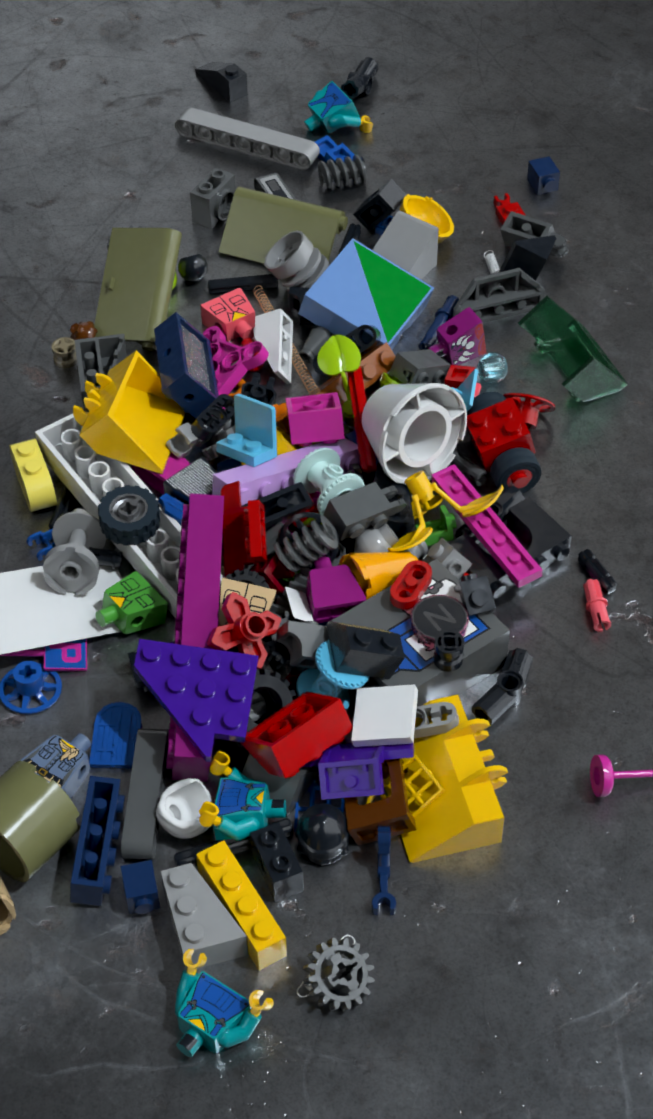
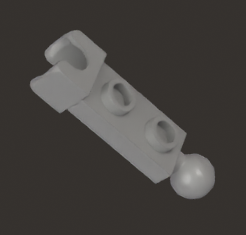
M235 416L218 433L235 426ZM185 423L176 428L175 431L178 434L169 439L166 445L174 455L182 458L188 455L195 446L201 447L207 441L198 439L192 433L191 425Z

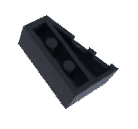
M378 462L377 469L368 484L376 482L380 489L395 486L398 493L388 501L391 503L398 499H403L407 504L401 512L388 517V522L386 523L398 539L410 533L415 525L409 489L405 484L396 483L390 479L384 472L380 462Z

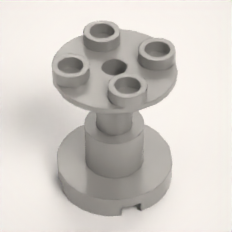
M75 509L73 512L60 516L54 523L52 536L56 547L52 548L45 556L43 577L45 582L59 593L66 594L69 591L76 592L75 595L87 593L96 585L100 570L98 560L89 550V547L103 549L106 536L101 532L99 519L88 514L84 509Z

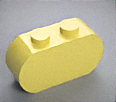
M36 438L9 445L14 469L30 512L56 506L57 499L51 476Z

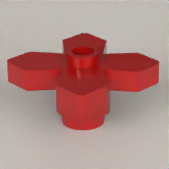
M232 592L226 596L221 608L228 625L214 628L207 641V645L215 650L222 651L237 646L239 653L259 656L257 666L259 670L263 667L268 655L261 639L276 634L281 618L268 610L260 614L251 612L248 600Z

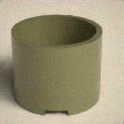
M25 761L15 762L0 776V871L19 882H27L81 828L76 822V818L80 814L66 792L54 780L49 782L44 777L35 773L36 767Z

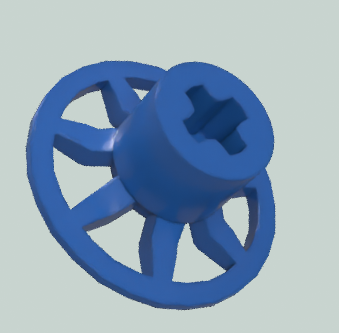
M23 661L17 664L0 682L1 702L9 710L20 714H35L50 708L59 699L62 691V682L59 674L56 671H44V664L34 661ZM50 674L55 679L56 684L47 683L44 680ZM6 684L15 688L11 693L5 696L4 690ZM41 691H55V694L47 701ZM20 695L23 696L22 708L12 705L10 701L18 699ZM34 696L42 704L36 708H28L31 697Z

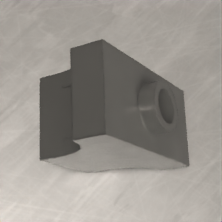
M287 621L276 632L277 642L284 644L289 650L290 666L318 669L315 662V654L318 647L323 642L329 640L327 626L318 625L315 621Z

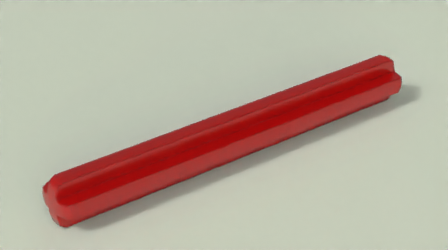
M359 366L356 371L347 372L361 469L362 472L371 474V472L376 471L377 465L375 452L362 427V413L367 401L362 369Z

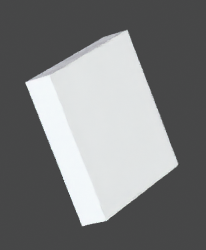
M416 685L357 688L351 738L355 747L412 744L414 742L418 698Z

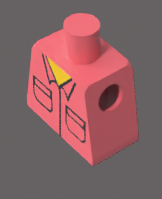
M240 287L200 305L202 324L207 328L212 326L219 327L226 336V341H231L238 337H241L243 340L254 337L255 311Z

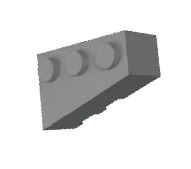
M192 863L160 871L163 891L182 960L185 951L188 949H194L191 957L194 964L198 962L200 953H205L207 961L203 967L248 955L246 934Z

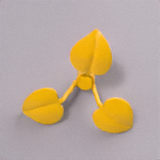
M423 470L412 474L404 482L412 494L414 519L418 518L419 527L417 530L401 537L392 548H387L388 551L398 552L407 550L425 541L433 529L432 527L426 528L423 515L428 510L438 506L443 500H446L458 512L462 513L463 517H469L489 508L504 490L503 485L494 493L480 497L466 506H460L438 488L436 482L430 483Z

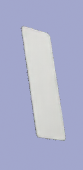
M285 587L293 617L303 621H313L306 594Z

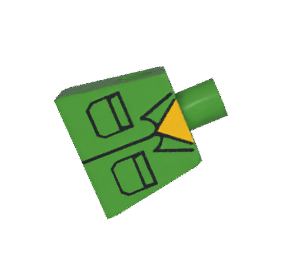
M135 571L105 590L102 609L96 611L95 616L100 626L104 627L114 623L122 633L129 634L165 623L168 602Z

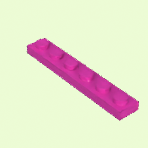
M455 464L431 475L432 483L436 482L438 488L460 506H466L468 503L481 497ZM452 507L518 588L542 577V568L491 507L469 517H463L462 513Z

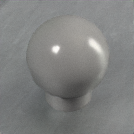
M385 523L379 529H366L360 536L356 537L354 553L389 552L387 548H392L399 539Z

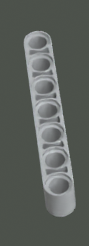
M190 107L182 113L174 125L177 132L185 137L304 170L312 165L320 153L318 145L311 140Z

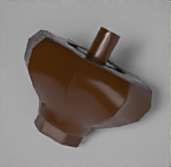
M81 321L71 326L70 331L72 334L70 338L74 341L93 338L98 331L94 327L93 322Z

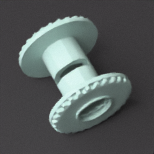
M326 447L319 448L318 450L315 449L306 455L304 459H301L293 474L294 484L302 482L308 493L316 491L321 493L317 502V510L322 516H324L323 514L330 499L365 486L363 480L357 474L348 473L343 475L344 471L340 467L338 453Z

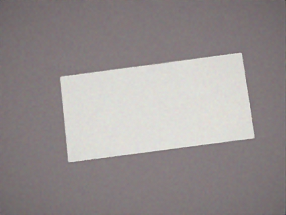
M99 565L100 570L96 585L90 591L81 595H75L76 592L69 591L66 594H62L53 590L44 580L43 566L0 573V655L121 632L114 623L104 627L100 626L95 616L96 611L102 609L105 590L123 579L118 568L115 567L114 570L112 566Z

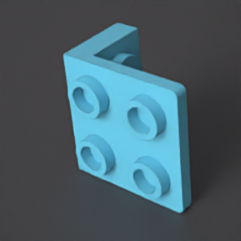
M239 393L234 395L235 433L229 434L227 438L216 442L217 452L252 467L277 457L275 407Z

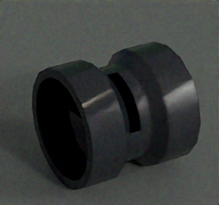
M444 630L435 637L434 663L439 669L449 672L461 667L465 641L460 633L454 630Z

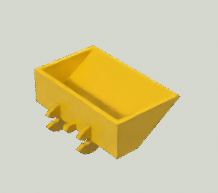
M136 350L111 368L107 375L96 373V381L101 387H96L94 383L89 381L85 382V391L88 398H84V404L89 412H85L82 407L74 405L73 415L75 420L83 426L79 436L97 454L163 474L171 453L166 442L178 434L175 430L181 426L186 413L182 411L179 404L173 399L169 400L164 396L161 391L162 386L159 373Z
M458 695L430 700L423 704L452 703L457 710L459 724L446 733L414 739V754L419 757L428 770L432 771V775L445 789V792L414 818L416 823L415 831L401 834L411 863L502 842L504 815L494 790L507 783L506 778L502 776L507 774L508 770L501 765L485 767L484 762L493 760L495 756L491 749L479 751L477 743L489 736L488 731L484 730L490 726L489 721L485 719L468 720ZM443 714L441 721L447 720L448 714ZM428 716V721L430 724H432V717ZM416 717L415 728L421 725L423 722L422 718ZM402 758V760L404 761V763L409 759V758ZM416 760L407 767L408 772L404 773L405 779L421 767ZM423 771L411 781L412 784L410 785L417 792L431 778ZM391 783L385 787L387 795L392 793ZM433 783L422 793L420 798L425 803L439 788ZM406 788L407 799H409V795H411V793ZM416 799L408 805L411 814L420 807Z

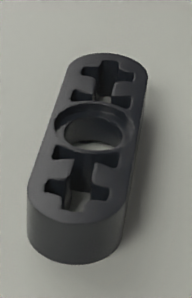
M226 394L219 395L191 425L192 433L200 440H211L234 416V398Z

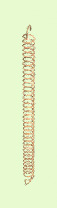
M256 290L254 295L264 313L270 312L272 309L274 310L265 292L261 291L264 293L262 294L263 296L257 297ZM263 300L266 301V302L269 301V302H268V305H269L270 307H272V308H270L271 310H270V311H268V310L265 311L266 308H265V309L263 308V307H265V306H264V305L262 306V304H264V303H263V302L260 303V301H263ZM293 344L292 348L294 347L295 349H292V350H293V351L296 350V352H293V353L296 354V353H298V352H297L296 347H295L294 344ZM298 353V355H295V358L301 359L298 362H303V364L296 367L298 364H294L295 360H292V364L308 393H311L310 389H317L318 387ZM303 365H304V367H302V368H303V369L306 368V370H303V371H305V372L308 371V373H305V374H306L305 376H307V377H305L304 379H303L304 375L301 376V374H303V373H302V372L299 373V371H301V370H300V369H299V370L297 369V368H299V367H301V366H303ZM309 377H311V379H309L310 381L313 380V382L311 383L315 384L312 385L310 388H308V386H310L309 384L306 385V383L308 382H304V380L308 379Z

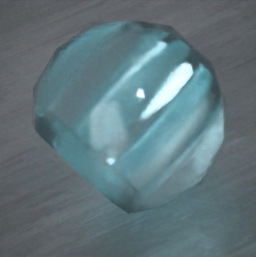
M495 352L485 354L478 362V375L485 382L492 384L504 380L508 373L505 357Z

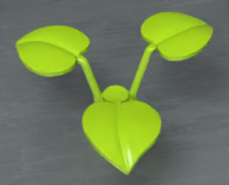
M334 335L321 347L317 356V362L320 370L328 376H336L341 373L347 401L341 407L343 422L345 421L349 426H355L349 385L345 372H354L359 368L361 355L358 347L351 339L343 335ZM320 441V442H312L311 445H314V444H317V443H321V442H323V441Z

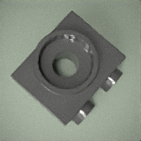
M214 168L190 192L192 222L212 229L220 220L224 221L228 218L235 193L234 174Z

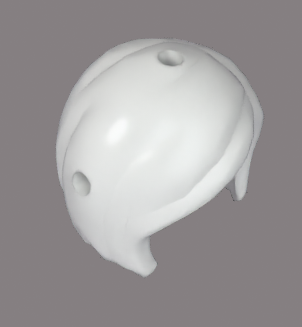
M187 778L167 787L161 794L156 809L157 820L164 830L180 839H190L208 830L209 827H203L199 822V817L201 816L199 810L202 804L206 801L213 803L206 786L199 779Z

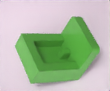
M445 505L439 506L441 519L425 522L426 528L432 527L433 529L430 536L425 540L427 546L438 543L441 538L446 541L454 540L453 529L457 527L455 516L453 513L448 512ZM415 524V530H417L419 524Z

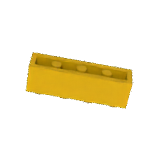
M223 840L197 853L199 874L246 934L248 954L257 969L260 971L287 956L286 936L226 842Z

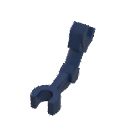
M378 826L377 878H380V893L376 894L372 899L373 915H378V906L380 904L389 905L390 915H395L396 899L392 894L388 893L391 848L390 826Z

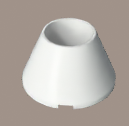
M441 383L385 385L371 395L362 413L363 430L384 472L390 479L401 484H405V479L418 471L423 470L430 481L432 474L447 468L456 456L453 454V451L459 439L463 441L467 426V410L461 395L453 388Z

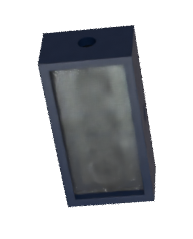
M175 312L154 329L162 386L161 391L167 399H173L179 404L182 411L187 414L190 413L193 417L197 418L219 396L210 341Z

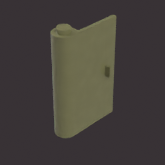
M237 187L232 199L219 253L264 264L265 258L272 246L284 235L298 230L305 234L312 242L313 247L318 248L329 262L335 236L340 234L341 231H345L348 217L341 210Z
M112 228L94 324L98 331L95 337L124 334L125 341L137 342L142 345V349L147 351L157 350L154 329L167 319L182 237L181 232L170 228Z

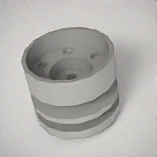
M298 230L292 231L279 239L269 250L264 262L269 272L275 278L280 279L282 285L287 287L288 291L290 287L311 288L329 266L328 259L321 254L318 248L313 247L312 242L302 231Z

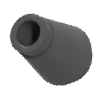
M322 326L311 330L299 353L304 361L312 362L321 347L332 336L330 331Z

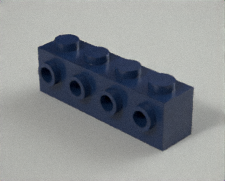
M90 776L70 883L71 903L102 906L103 895L110 894L112 876L107 875L108 866L114 867L116 848H111L112 840L119 839L121 821H116L117 813L123 814L125 795H120L121 779Z

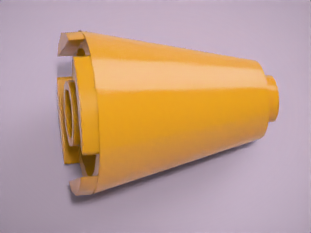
M409 551L349 553L342 556L339 565L349 566L366 599H369L393 585L405 565L418 559Z

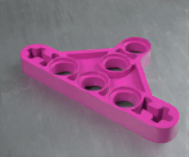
M217 326L209 327L203 332V335L210 341L212 355L215 354L212 359L214 370H216L215 376L219 395H229L248 370L260 366L268 358L269 353L259 341L241 347L227 342L226 336Z

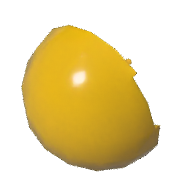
M407 194L403 198L399 210L438 227V244L442 243L454 232V224L451 217L442 206L432 200V197L425 196L424 198L418 195Z

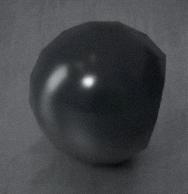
M200 254L184 257L178 263V271L185 280L198 282L206 275L208 263L205 257Z

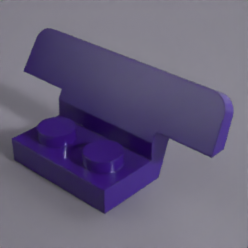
M353 743L336 744L323 751L320 758L308 762L302 767H319L321 800L383 795L384 785L381 763H384V760L413 758L414 743L355 747Z

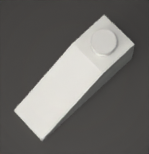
M280 308L255 316L253 333L256 341L261 342L269 353L267 361L274 373L286 384H290L293 320Z

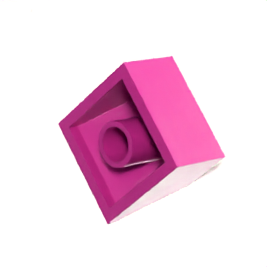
M337 392L285 398L292 445L297 444V446L305 447L311 445L312 442L323 441V443L331 444L338 442L339 439H345L342 408Z

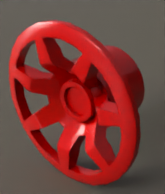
M525 393L503 394L506 399L513 398L528 429L536 428L539 413L552 412L556 408L551 401L539 396Z

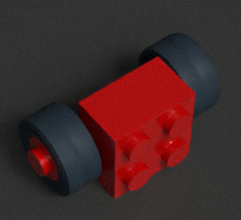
M486 392L474 397L473 406L467 411L466 427L485 470L491 472L497 489L501 485H503L504 489L507 486L511 487L514 485L520 489L521 493L527 492L540 480L541 467L534 455L536 452L531 433L512 397L506 399L498 392Z

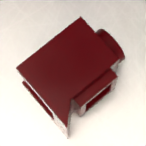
M276 553L273 558H267V562L255 563L250 570L258 572L261 577L263 576L269 588L276 590V594H282L285 590L277 579L290 578L295 574V572L289 570L281 562Z

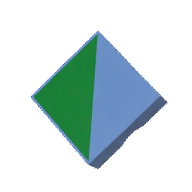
M352 238L306 292L298 314L314 324L326 328L335 335L346 336L361 325H373L381 333V340L378 345L387 342L391 350H393L398 344L402 333L412 326L427 307L434 287ZM369 329L365 330L362 334V339L367 344L373 339V333Z

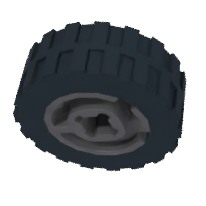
M136 485L119 486L107 492L106 496L100 500L98 516L101 532L105 534L108 540H112L113 543L123 544V546L138 545L156 534V530L160 527L158 500L146 488L143 489Z

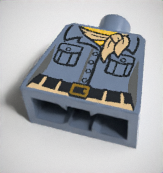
M78 733L71 742H68L59 735H53L20 761L33 764L37 769L35 771L37 775L44 777L49 782L54 780L72 799L89 774L90 764L88 755L85 752L92 744L81 733Z

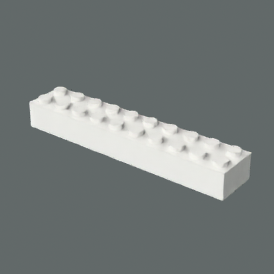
M72 413L35 431L36 440L44 461L88 514L99 519L98 505L107 492L119 486L125 487V485H136L148 490L149 488L127 463L97 454L79 436L83 426L75 420ZM159 503L160 527L156 530V534L138 545L123 546V544H113L119 551H123V556L132 567L168 602L167 609L176 619L181 525L174 518L164 513ZM220 572V584H221L222 578H225V576Z

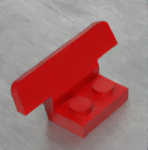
M240 481L224 485L221 489V496H224L223 550L225 578L235 570H244L245 565L267 562L264 505L260 500H249L248 506L242 507Z

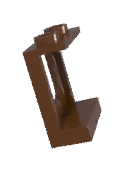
M402 758L384 760V763H381L383 779L390 776L392 794L389 798L364 805L358 804L357 797L344 798L348 832L358 846L377 841L378 826H390L391 837L416 830L415 819L408 807L404 773L408 772V768L403 771L404 761Z

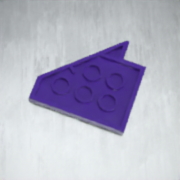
M139 639L134 671L206 762H211L214 739L245 743L259 656Z

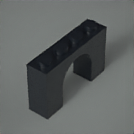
M530 497L508 509L507 527L528 547L527 552L542 568V572L556 561H562L568 556L572 536ZM467 533L449 542L462 556L472 563L466 573H476L477 578L487 575L494 599L500 598L506 591L516 586L492 555L485 552Z

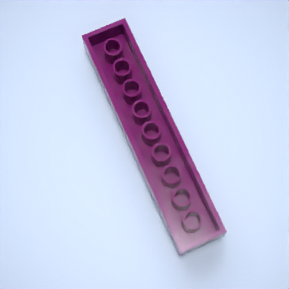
M190 493L189 504H183L174 644L213 649L207 645V641L212 630L218 627L224 496ZM170 717L166 769H172V780L180 781L187 778H196L201 782H208L211 762H206Z

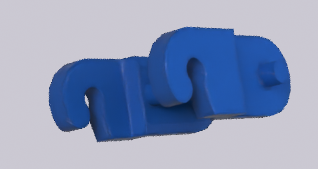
M53 528L44 533L42 531L34 533L26 540L29 546L33 545V540L37 545L46 543L48 546L37 553L36 557L39 561L43 560V555L46 556L52 548L56 547L54 542H49L53 540Z

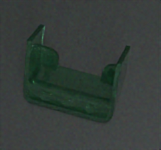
M549 296L543 298L518 322L523 329L535 338V347L542 354L545 352L549 353L567 376L562 385L569 390V394L577 402L580 400L588 402L620 392L628 385L627 381L590 332Z

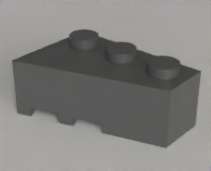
M124 334L75 340L81 395L85 412H89L84 404V398H88L85 391V382L89 381L94 383L96 387H101L96 381V373L107 375L111 368L127 357Z

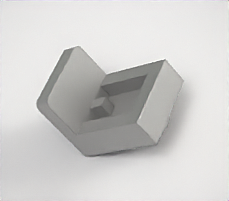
M443 538L431 546L427 556L424 558L428 563L437 559L458 580L472 565L469 560Z

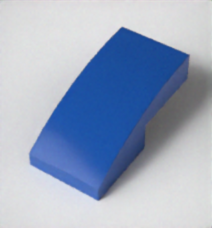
M328 135L315 141L320 149L318 158L325 163L329 159L335 163L337 158H341L344 161L346 156H349L351 159L354 156L343 143L337 145Z

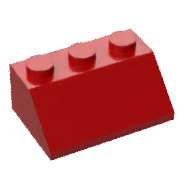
M306 691L247 732L245 743H240L269 774L286 779L296 775L299 772V768L306 763L320 758L322 752L330 746L342 742L345 739V735L353 730V726L340 698Z

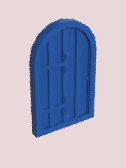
M110 703L104 706L95 718L89 760L90 768L132 769L137 731L143 727L141 714L136 707L129 703Z

